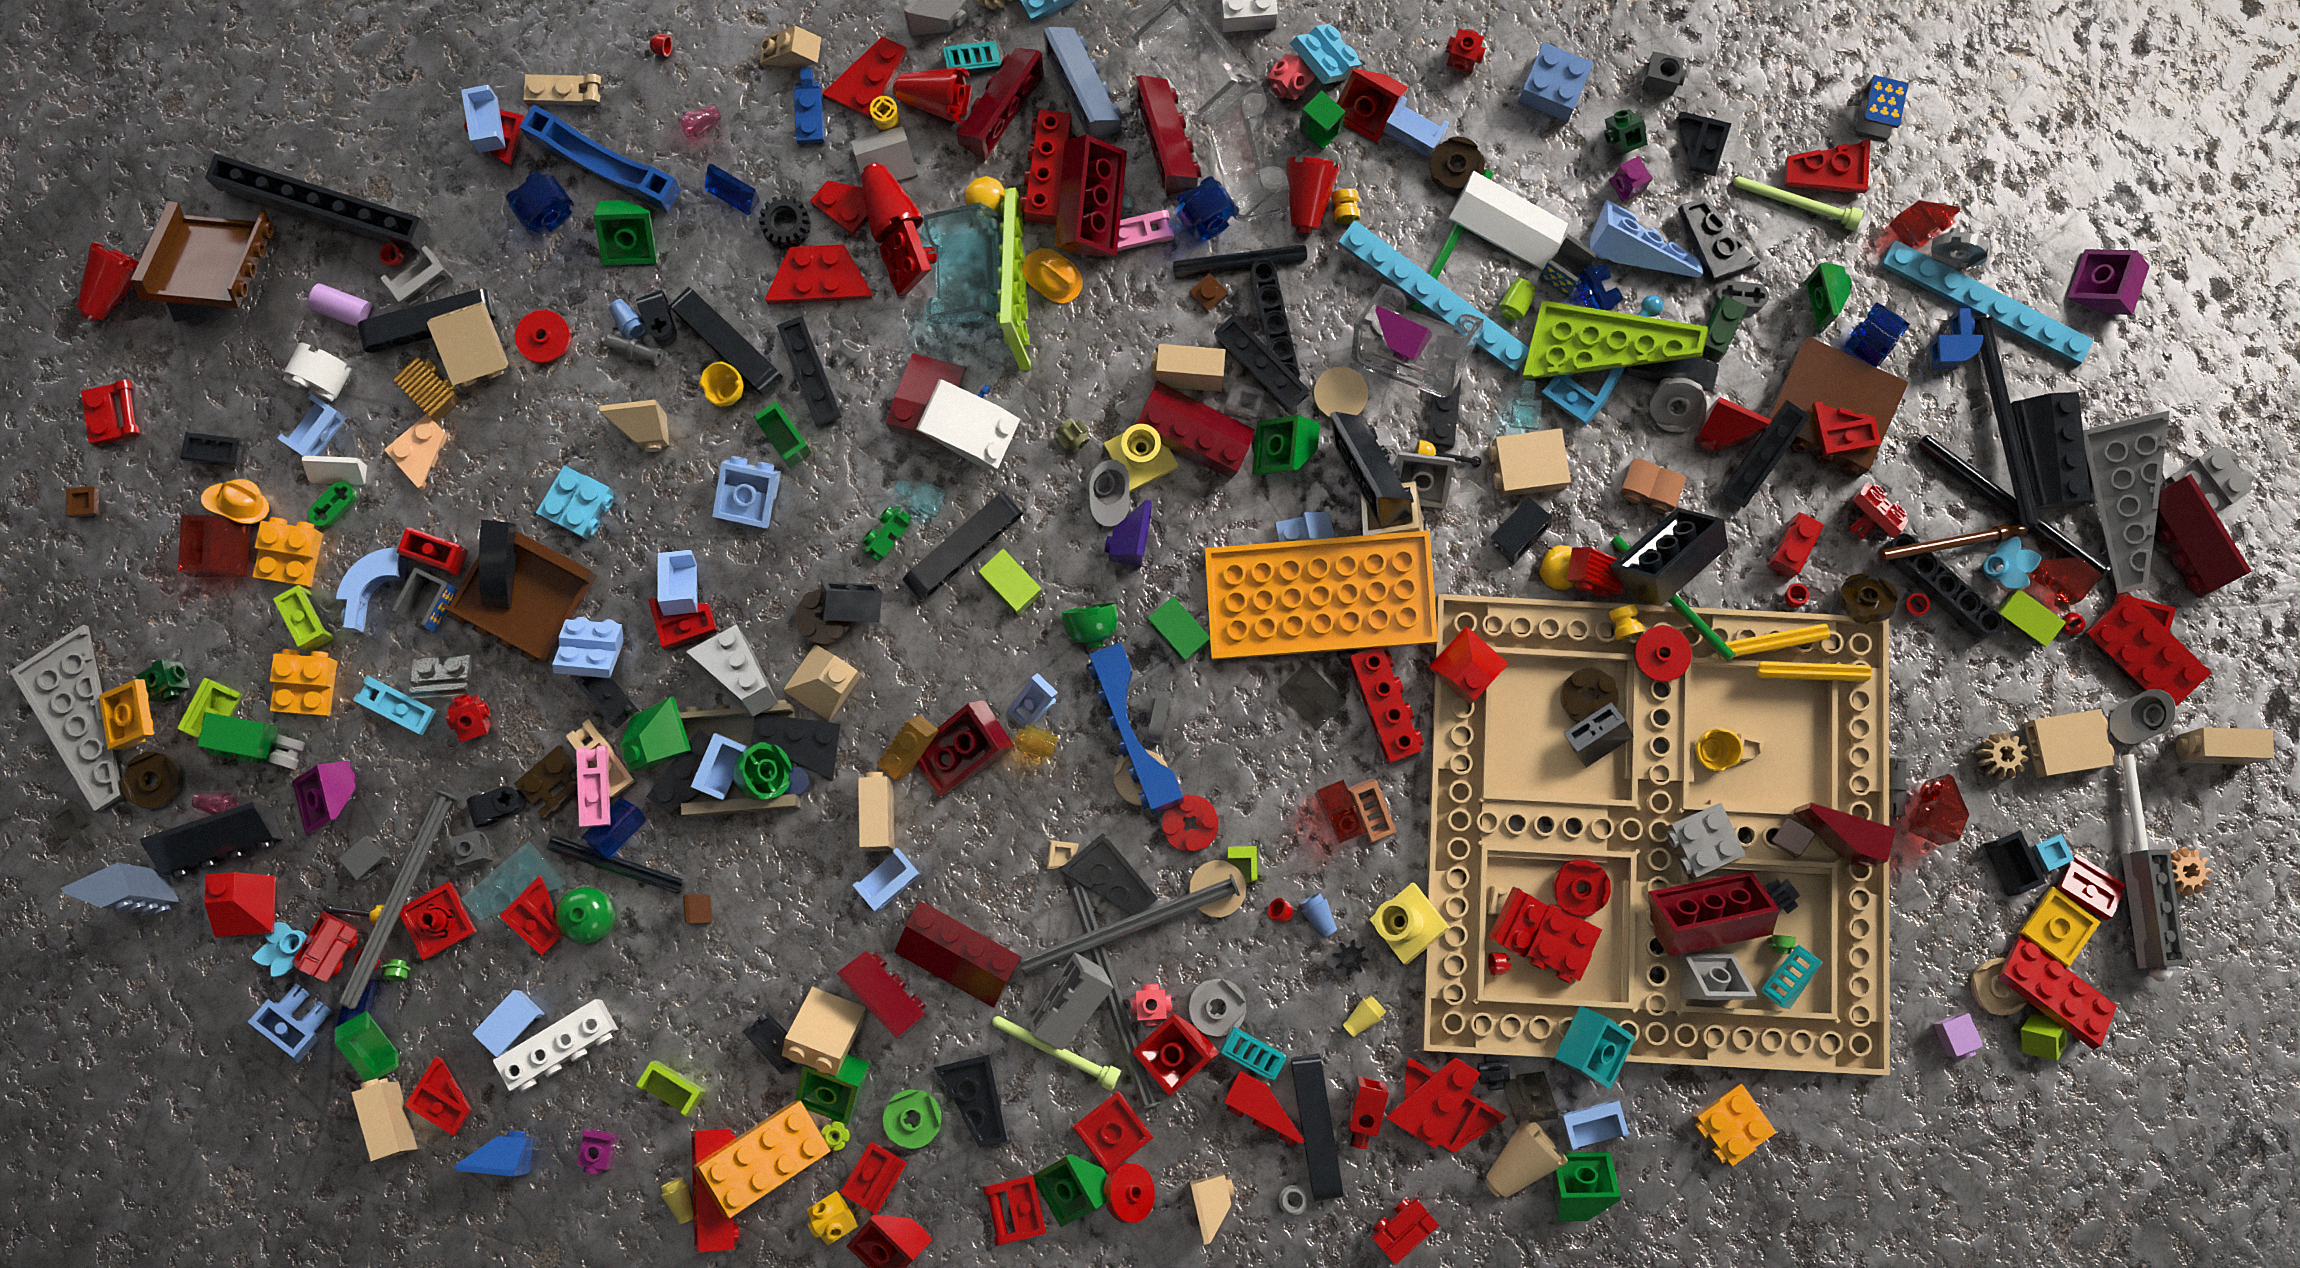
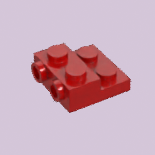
M1550 903L1526 953V957L1530 958L1529 963L1541 970L1545 971L1546 967L1556 971L1555 977L1569 984L1573 980L1578 982L1581 980L1592 957L1591 953L1602 929L1577 916L1568 914L1565 910Z

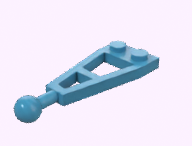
M1657 295L1646 296L1641 303L1642 310L1638 313V316L1655 317L1659 315L1664 306L1662 299ZM1625 367L1612 369L1597 397L1570 379L1575 373L1555 376L1542 391V395L1580 423L1587 426L1605 405Z

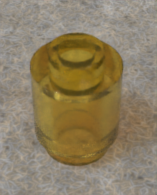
M1026 724L1025 729L1019 728L1014 744L1020 745L1018 750L1020 752L1041 758L1045 756L1052 758L1058 736L1053 735L1050 730Z

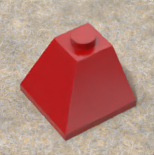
M1353 69L1337 101V104L1346 111L1343 124L1377 143L1385 130L1387 120L1402 96H1405L1409 87L1386 74Z
M1719 397L1706 411L1694 441L1700 443V447L1707 451L1714 452L1716 450L1720 452L1755 439L1769 426L1771 419Z
M1466 626L1428 668L1471 706L1504 670L1508 663Z
M238 872L206 874L204 904L214 937L223 938L274 933L276 877Z
M1175 1013L1132 1051L1169 1096L1173 1095L1220 1054L1199 1029Z
M873 1215L848 1243L847 1247L868 1268H907L933 1239L912 1218Z

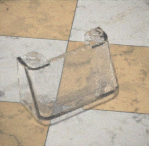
M1170 0L1131 37L1136 43L1134 48L1143 59L1148 57L1154 60L1184 98L1182 101L1184 105L1182 111L1191 121H1202L1249 89L1257 81L1252 71L1195 0Z
M1263 87L1244 92L1211 126V140L1232 217L1241 222L1286 213L1290 192L1285 172L1276 166L1261 168L1256 149L1254 130L1257 126L1263 125L1262 114L1265 112L1267 105Z
M1382 284L1354 323L1352 358L1354 362L1366 370L1441 397L1451 395L1483 330L1484 319L1470 314H1463L1458 317L1455 326L1406 309L1407 301L1405 295L1399 289ZM1377 305L1422 325L1433 333L1417 361L1409 359L1408 363L1392 357L1394 351L1390 350L1387 346L1375 312Z

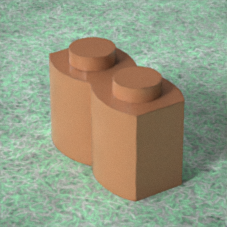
M1633 458L1619 493L1625 495L1624 498L1629 502L1640 504L1641 501L1651 505L1652 510L1665 514L1667 511L1672 512L1676 508L1687 477L1675 471L1661 468L1651 462Z

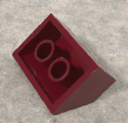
M866 950L837 974L896 1039H902L928 1015L923 1010L926 1004L916 994L911 997L904 989L907 986L906 982L896 972L891 975L884 968L888 963L877 951L872 954Z

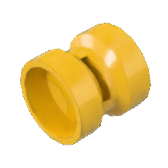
M879 96L872 101L870 113L874 126L881 131L896 128L900 117L895 101L888 96Z
M1355 189L1334 191L1331 194L1332 204L1335 205L1333 212L1334 222L1350 224L1354 220L1359 221L1360 209L1356 205L1359 201L1358 191Z
M1636 604L1620 607L1608 613L1610 620L1616 624L1614 633L1617 640L1630 638L1644 632L1642 623L1636 619L1638 614Z

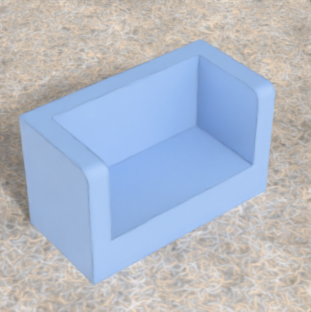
M484 85L461 90L469 140L478 153L506 148L498 98L490 86Z
M1402 96L1387 120L1384 132L1431 158L1435 147L1447 133L1450 123L1445 120L1440 127L1405 107L1407 98Z
M311 394L308 398L315 404L290 437L286 438L282 434L278 436L280 441L302 456H318L346 420L338 411Z
M691 550L658 553V604L664 616L698 612L697 563Z
M714 733L691 787L724 800L733 781L735 760L741 752H744L747 746Z
M897 847L888 859L861 882L857 881L853 884L855 889L877 913L921 876Z
M513 990L472 1034L498 1058L507 1052L506 1049L535 1018H542L545 1013L522 991Z
M1617 1100L1558 1115L1568 1150H1577L1578 1147L1618 1136H1629L1620 1101Z

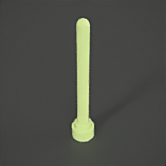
M1738 176L1733 180V185L1737 188L1840 220V224L1845 225L1844 228L1853 231L1857 230L1863 215V210L1852 207L1851 209L1846 208L1842 210Z
M1000 1016L992 1019V1025L995 1028L1098 1078L1097 1082L1102 1084L1101 1087L1111 1092L1114 1089L1122 1070L1112 1065L1110 1068L1107 1066L1102 1068L1066 1049L1061 1051L1035 1037L1032 1032Z

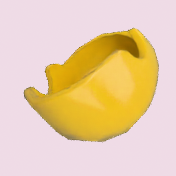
M988 176L976 178L966 187L964 195L966 205L976 219L984 221L997 219L1002 215L1001 201L1005 200V190L997 179Z
M722 361L709 365L703 371L699 380V384L704 390L705 398L711 404L718 407L731 406L742 397L744 381L741 374L733 366Z
M1554 546L1543 557L1539 570L1540 576L1545 585L1554 590L1566 591L1576 585L1567 581L1572 551L1570 546Z
M1721 728L1710 729L1698 738V741H1696L1694 748L1699 763L1704 768L1713 771H1724L1732 766H1736L1743 753L1742 743L1738 736L1732 731Z

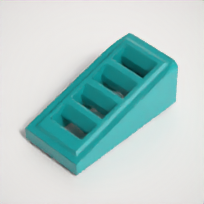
M996 41L943 47L947 68H966L969 75L1000 68L1001 60ZM990 50L993 61H987L985 51ZM976 53H980L982 62H976ZM969 55L971 63L966 64L964 56ZM954 58H959L960 65H955Z
M1797 945L1769 978L1761 992L1780 1007L1790 1009L1823 962L1801 945ZM1799 957L1810 964L1808 969L1797 962ZM1794 967L1803 975L1799 978L1790 969ZM1785 976L1795 983L1793 987L1783 981ZM1778 986L1787 992L1785 996L1776 991Z
M1232 1026L1219 1051L1271 1081L1276 1079L1287 1058L1285 1054ZM1241 1037L1243 1041L1236 1054H1234L1232 1051ZM1252 1043L1253 1046L1246 1059H1243L1248 1046ZM1261 1049H1263L1264 1051L1256 1065H1254L1253 1063Z

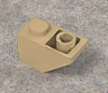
M792 26L763 38L760 46V63L790 68H805L818 63L821 37L798 26Z

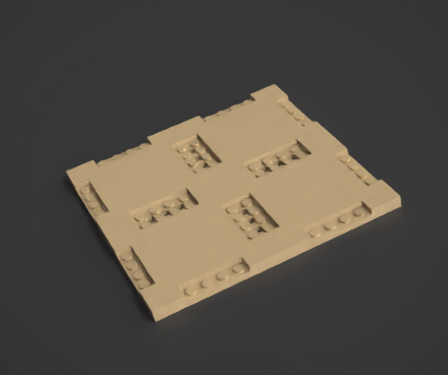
M1438 594L1435 600L1438 643L1434 644L1435 659L1467 626L1500 655L1508 665L1471 706L1434 673L1432 763L1430 764L1427 849V899L1450 929L1426 948L1421 1051L1554 1058L1559 1044L1563 1041L1571 1025L1572 1018L1576 1015L1579 1007L1582 1006L1608 1017L1636 1037L1625 1062L1890 1076L1889 859L1888 862L1878 864L1876 867L1868 866V869H1861L1851 866L1850 860L1841 858L1817 835H1815L1803 854L1797 858L1792 857L1779 846L1770 844L1766 839L1768 830L1773 829L1778 832L1787 818L1810 829L1793 814L1795 808L1810 802L1889 826V618L1884 621L1870 622L1867 625L1856 623L1853 616L1690 607L1724 642L1827 624L1829 627L1830 637L1826 640L1736 656L1727 662L1725 659L1720 658L1718 652L1673 606L1660 607L1636 604L1638 610L1636 619L1642 623L1643 633L1656 626H1670L1679 630L1689 641L1692 654L1687 671L1676 680L1663 683L1648 679L1637 669L1634 661V646L1643 633L1622 640L1616 639L1614 633L1616 624L1610 620L1608 613L1617 608L1632 604ZM1665 649L1659 650L1661 657H1668V652ZM1760 662L1869 665L1872 675L1868 681L1759 678L1757 676V665ZM1583 668H1596L1615 679L1619 694L1616 708L1626 720L1634 737L1585 768L1564 735V732L1578 723L1573 721L1565 708L1562 707L1560 692L1563 683L1575 671ZM1656 683H1663L1667 686L1668 694L1666 697L1661 698L1655 694L1654 685ZM1591 689L1582 693V697L1586 698V703L1591 704L1592 700L1597 699V696L1593 694ZM1660 710L1666 713L1668 718L1666 725L1660 726L1655 723L1653 719L1655 711ZM1715 728L1726 729L1734 732L1736 735L1742 733L1768 740L1764 750L1758 756L1745 762H1739L1736 766H1732L1724 771H1713L1704 768L1697 760L1694 750L1698 738L1706 731ZM1655 739H1663L1666 742L1667 751L1664 754H1659L1654 750L1653 742ZM1718 803H1722L1736 835L1740 828H1747L1751 832L1752 837L1749 843L1745 844L1740 841L1746 855L1691 879L1690 875H1686L1680 866L1679 859H1681L1677 847L1673 848L1668 840L1667 832L1669 830L1667 826ZM1511 816H1519L1523 820L1524 825L1521 831L1516 832L1509 827L1508 821ZM1546 817L1551 821L1552 829L1549 833H1543L1538 829L1537 821L1539 818ZM1568 819H1576L1580 823L1581 828L1578 834L1573 835L1566 830ZM1586 859L1597 863L1608 875L1611 884V894L1607 904L1595 912L1596 914L1579 917L1602 929L1591 953L1592 957L1580 981L1576 982L1573 980L1571 984L1555 977L1556 971L1546 967L1545 971L1529 963L1530 958L1517 956L1495 941L1488 939L1498 916L1487 914L1491 887L1493 885L1502 888L1508 895L1512 887L1520 888L1523 892L1546 905L1551 903L1561 908L1553 896L1552 883L1556 872L1564 864L1572 860ZM1752 871L1768 893L1766 885L1777 878L1782 883L1788 879L1800 894V897L1795 900L1798 907L1789 914L1784 909L1779 912L1773 934L1796 937L1795 946L1801 945L1823 963L1790 1009H1785L1761 992L1769 978L1790 955L1774 952V947L1768 945V943L1772 942V935L1689 952L1734 954L1757 997L1755 1000L1682 999V954L1669 957L1665 950L1658 955L1654 954L1650 949V942L1656 936L1650 919L1651 911L1647 896L1648 892ZM1583 882L1578 883L1576 886L1577 892H1582L1585 889ZM1502 952L1510 957L1507 963L1512 964L1510 971L1503 975L1492 976L1488 968V956L1490 953ZM1800 957L1797 959L1798 963L1806 969L1809 968L1810 964ZM1653 967H1659L1664 973V978L1659 984L1652 982L1649 977V972ZM1794 967L1790 969L1799 978L1803 975ZM1786 976L1783 979L1791 987L1795 984ZM1777 987L1776 991L1783 996L1787 994L1782 988Z

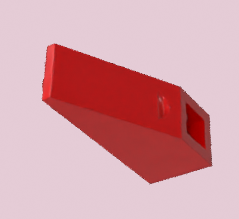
M1239 1070L1223 1102L1228 1104L1226 1110L1242 1118L1244 1113L1254 1118L1252 1124L1268 1132L1270 1127L1280 1132L1278 1138L1292 1146L1296 1141L1302 1144L1304 1139L1268 1086Z

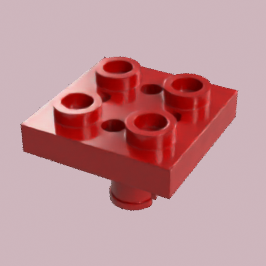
M913 220L903 221L879 247L881 258L885 262L890 275V281L895 288L897 296L907 295L932 270L930 264H934L937 261V252L929 253L935 251L933 246L923 248Z
M1868 481L1858 490L1852 500L1865 514L1850 526V530L1855 534L1863 526L1864 528L1857 534V537L1863 540L1872 529L1879 525L1895 539L1908 522V519L1905 517L1907 513L1897 503L1892 505L1885 498L1886 493L1878 485H1871Z
M447 882L404 905L400 913L422 960L425 961L477 933L452 882ZM450 910H453L454 913H455V914H454V917H452V918H449V917H448V915H449V916H452V915H453L452 912H450ZM443 930L448 931V935L445 938L442 937L446 935L445 932H442Z

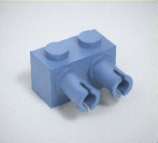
M297 983L293 985L292 989L279 1003H273L268 999L250 1018L248 1024L292 1060L299 1063L318 1042L315 1031L333 1012L327 1006H324L322 1002L317 1001V1004L301 1021H296L292 1013L310 996Z

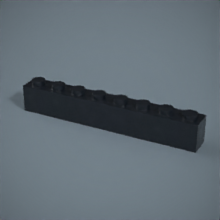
M216 153L205 176V179L219 191L385 243H393L401 248L420 254L430 231V228L420 217Z

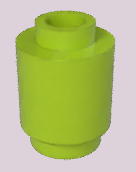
M1517 278L1515 282L1510 284L1499 305L1502 311L1501 314L1506 319L1516 321L1517 319L1524 318L1535 297L1534 291L1536 287L1534 284L1522 278Z

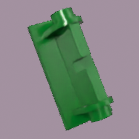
M893 505L892 508L887 507L878 519L881 521L875 530L870 529L863 537L862 543L864 545L860 550L865 552L871 550L870 556L876 561H879L881 558L884 559L895 544L887 536L891 533L899 539L911 524L909 520L912 517L905 511L899 514L898 512L902 508L900 506Z

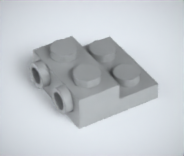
M2221 444L2209 449L2167 478L2168 482L2173 484L2192 474L2216 514L2254 489L2251 485L2253 479L2250 473L2244 469L2240 470L2234 463L2235 454L2228 447H2222Z
M1718 803L1667 826L1669 830L1667 832L1668 840L1673 848L1677 847L1681 859H1679L1680 866L1686 875H1690L1691 879L1746 855L1722 803Z

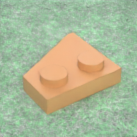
M426 414L384 450L422 491L427 484L425 480L430 468H434L438 459V452L443 448L448 436Z

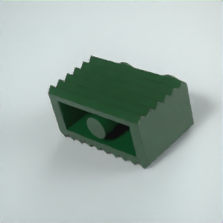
M1727 296L1721 297L1706 325L1708 333L1702 357L1715 363L1724 357L1745 315L1746 305Z

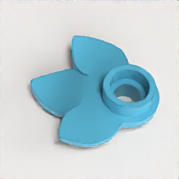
M2013 537L2003 541L1998 546L1996 554L1990 555L1985 560L1983 571L1988 579L2001 581L2006 588L2023 589L2030 585L2027 574L2037 568L2041 561V555L2034 551L2021 550L2020 538ZM2003 565L1999 571L1995 572L1998 566Z
M277 922L274 924V933L264 934L269 942L261 947L252 957L254 961L263 966H271L270 973L272 977L282 976L293 968L292 960L307 937L302 931H292L286 923ZM299 942L298 946L292 950L294 943Z

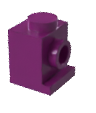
M1639 156L1621 164L1615 175L1609 178L1611 185L1622 202L1645 191L1652 180L1651 175Z
M594 1129L583 1130L577 1165L584 1166L583 1172L601 1175L602 1170L611 1169L618 1134ZM593 1147L599 1151V1155L595 1159L590 1156L591 1148Z

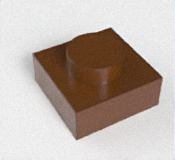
M1209 273L1189 291V295L1209 313L1228 296V291Z
M89 486L66 489V516L70 518L99 516V488Z

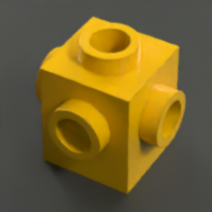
M837 1190L807 1209L811 1220L807 1225L812 1235L816 1239L821 1237L827 1246L858 1227L850 1206Z

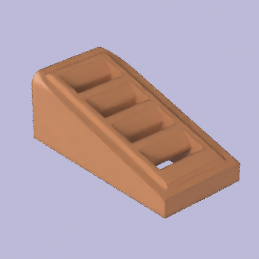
M1370 778L1347 788L1351 802L1370 843L1397 833L1377 780ZM1371 790L1372 794L1359 798L1358 794ZM1374 800L1377 803L1376 805L1371 806L1367 809L1363 808L1364 804H1367ZM1378 811L1381 812L1380 816L1368 821L1367 816ZM1385 821V827L1372 831V826Z

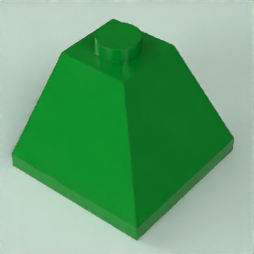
M627 200L599 201L593 216L602 265L657 263L650 211Z
M1826 262L1820 263L1804 281L1818 332H1823L1838 317L1852 288L1851 278L1846 274L1844 266Z
M1300 415L1257 421L1252 475L1259 476L1298 470L1318 450L1320 423Z
M669 697L631 717L620 743V749L628 772L654 769L691 750L674 697Z
M847 1054L837 1076L819 1072L817 1069L804 1064L795 1101H801L805 1109L848 1125L864 1086L870 1063Z
M1611 1152L1564 1153L1568 1162L1552 1172L1554 1203L1558 1222L1589 1221L1621 1199Z
M1071 1154L1033 1174L1039 1190L1060 1227L1082 1217L1107 1202V1195H1104L1107 1175L1104 1169Z

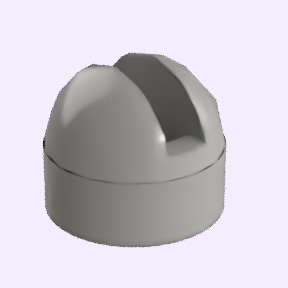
M843 339L837 353L840 360L846 357L845 363H852L857 360L862 349L854 342Z

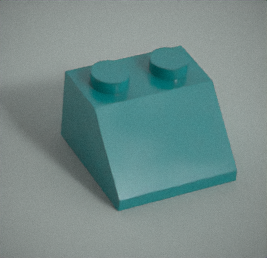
M1580 1006L1576 1015L1572 1018L1571 1025L1563 1041L1559 1044L1554 1058L1605 1088L1611 1089L1636 1037L1608 1017Z

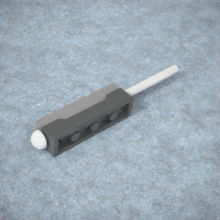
M2124 755L2122 759L2135 837V852L2122 854L2138 969L2151 968V971H2149L2151 977L2156 981L2164 982L2173 975V969H2167V967L2187 965L2170 849H2148L2134 755Z

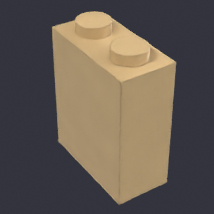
M484 301L433 317L427 322L452 386L460 383L461 387H465L478 382L476 379L478 377L487 375L488 378H493L504 373L503 369L509 363Z
M1159 344L1158 353L1152 352L1151 377H1156L1157 381L1171 388L1222 392L1226 349Z
M1562 428L1495 437L1492 446H1489V458L1491 463L1495 462L1496 473H1493L1494 487L1499 489L1500 497L1566 489L1571 483Z
M2101 709L2035 719L2024 723L2036 779L2114 765V749L2107 737L2108 723L2105 716L2102 715Z
M2203 727L2179 734V739L2176 742V752L2179 755L2180 763L2249 765L2274 758L2273 729Z
M867 772L866 777L858 778L859 847L866 852L893 851L895 849L893 782L883 775V772Z
M812 987L785 1037L782 1056L789 1058L793 1062L813 1067L819 1072L837 1076L862 1026L866 1007Z
M387 1078L381 1080L373 1079L361 1083L360 1090L351 1092L371 1161L393 1158L418 1149L407 1109L404 1106L405 1102L399 1082H388Z

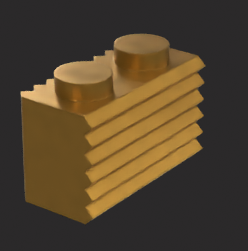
M416 356L393 380L435 422H439L448 411L452 410L460 402L461 399L455 394L458 389L454 385L452 386L451 381L447 378L442 381L436 375L440 370L429 359L423 362Z
M920 715L905 721L904 725L901 726V730L898 731V734L892 740V743L886 748V752L877 761V766L895 780H901V778L911 772L938 733V729Z

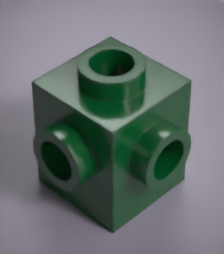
M1630 109L1617 111L1613 116L1605 119L1606 130H1604L1606 142L1622 154L1648 145L1645 122L1641 116L1636 115Z
M160 659L154 661L148 669L137 674L138 679L145 680L148 701L164 703L174 701L180 697L181 693L190 689L187 672L183 663Z

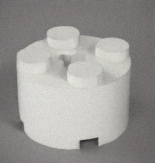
M299 343L283 372L285 374L283 381L297 388L302 386L309 389V395L313 394L322 401L326 399L332 402L333 399H337L352 369L346 367L347 364L323 350L318 349V351L311 352L308 350L311 345Z

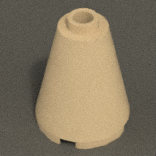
M1526 1117L1487 1173L1486 1177L1489 1182L1486 1183V1186L1496 1197L1502 1195L1507 1198L1561 1168L1568 1162V1159L1562 1151L1557 1154L1554 1151L1556 1143L1536 1122H1531L1529 1117Z

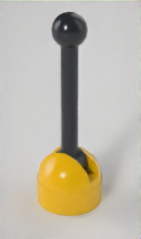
M1418 440L1416 444L1415 454L1455 458V461L1471 463L1474 467H1479L1482 463L1481 458L1478 456L1470 458L1437 452L1434 445L1428 441Z
M328 903L323 907V911L329 914L341 913L369 917L371 923L376 925L385 904L376 905L371 911L339 908Z

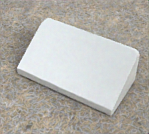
M302 457L306 475L311 483L334 484L341 481L349 485L365 484L367 465L358 458Z

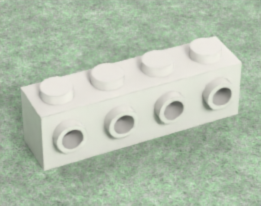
M595 999L494 1059L493 1062L509 1091L520 1090L522 1093L537 1084L535 1080L545 1074L546 1077H550L562 1069L561 1064L571 1059L574 1062L587 1055L586 1049L595 1043L599 1047L612 1040L613 1036L611 1034L617 1031L618 1028L603 1001Z

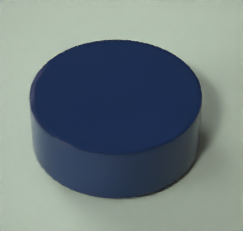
M792 767V772H789L788 779L791 782L785 792L789 795L796 794L800 796L808 790L810 778L802 768Z

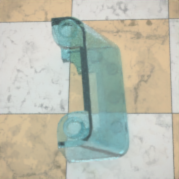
M981 202L923 215V237L929 244L936 247L937 296L930 297L925 305L927 321L933 324L997 321L996 314L1000 312L1001 307L997 298V290L1001 289L998 267L1002 266L999 245L1003 244L1000 234V223L1004 222V217Z

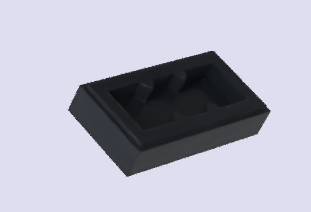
M185 432L180 459L183 461L238 468L244 441L239 438Z

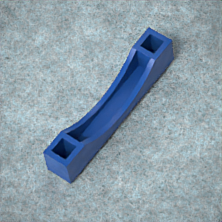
M535 105L531 107L519 127L529 141L667 213L681 192V188L674 177L653 166L633 161L603 147L555 115Z
M1120 642L1089 654L1091 663L1087 664L1092 679H1098L1101 685V689L1097 690L1102 705L1108 704L1112 714L1107 716L1113 731L1119 730L1122 740L1117 742L1123 757L1129 756L1132 763L1128 770L1133 783L1139 781L1143 792L1138 793L1143 808H1150L1152 815L1184 803V797L1173 770L1160 764L1150 756L1138 742L1131 729L1127 716L1126 702L1128 687L1132 678V669L1122 643Z

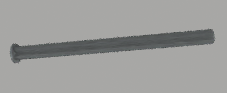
M435 790L437 795L339 1001L342 1006L350 1009L357 1007L452 802L457 800V797L442 790Z
M1230 874V878L1021 958L1019 965L1023 973H1029L1068 958L1074 952L1077 954L1234 893L1240 896L1233 875Z
M1080 885L1072 888L1070 892L1084 934L1099 929L1085 886ZM1102 944L1089 950L1093 962L1104 969L1114 987L1107 995L1106 1001L1141 1104L1138 1110L1161 1104L1160 1101L1156 1102L1145 1067L1132 1053L1138 1045L1105 946Z

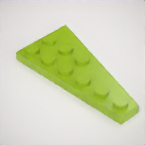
M1015 187L1005 189V200L1001 201V212L1004 217V222L1000 223V234L1003 244L999 245L1002 266L998 267L1001 289L997 290L998 303L1001 307L1000 312L996 314L998 328L1003 329L1005 344L1010 345L1020 371L1031 370V360L1025 351V346H1030V339L1025 320H1028L1027 284L1021 263H1025V253L1020 238L1024 236L1023 212H1020L1021 200Z
M1542 300L1523 379L1702 357L1708 327Z

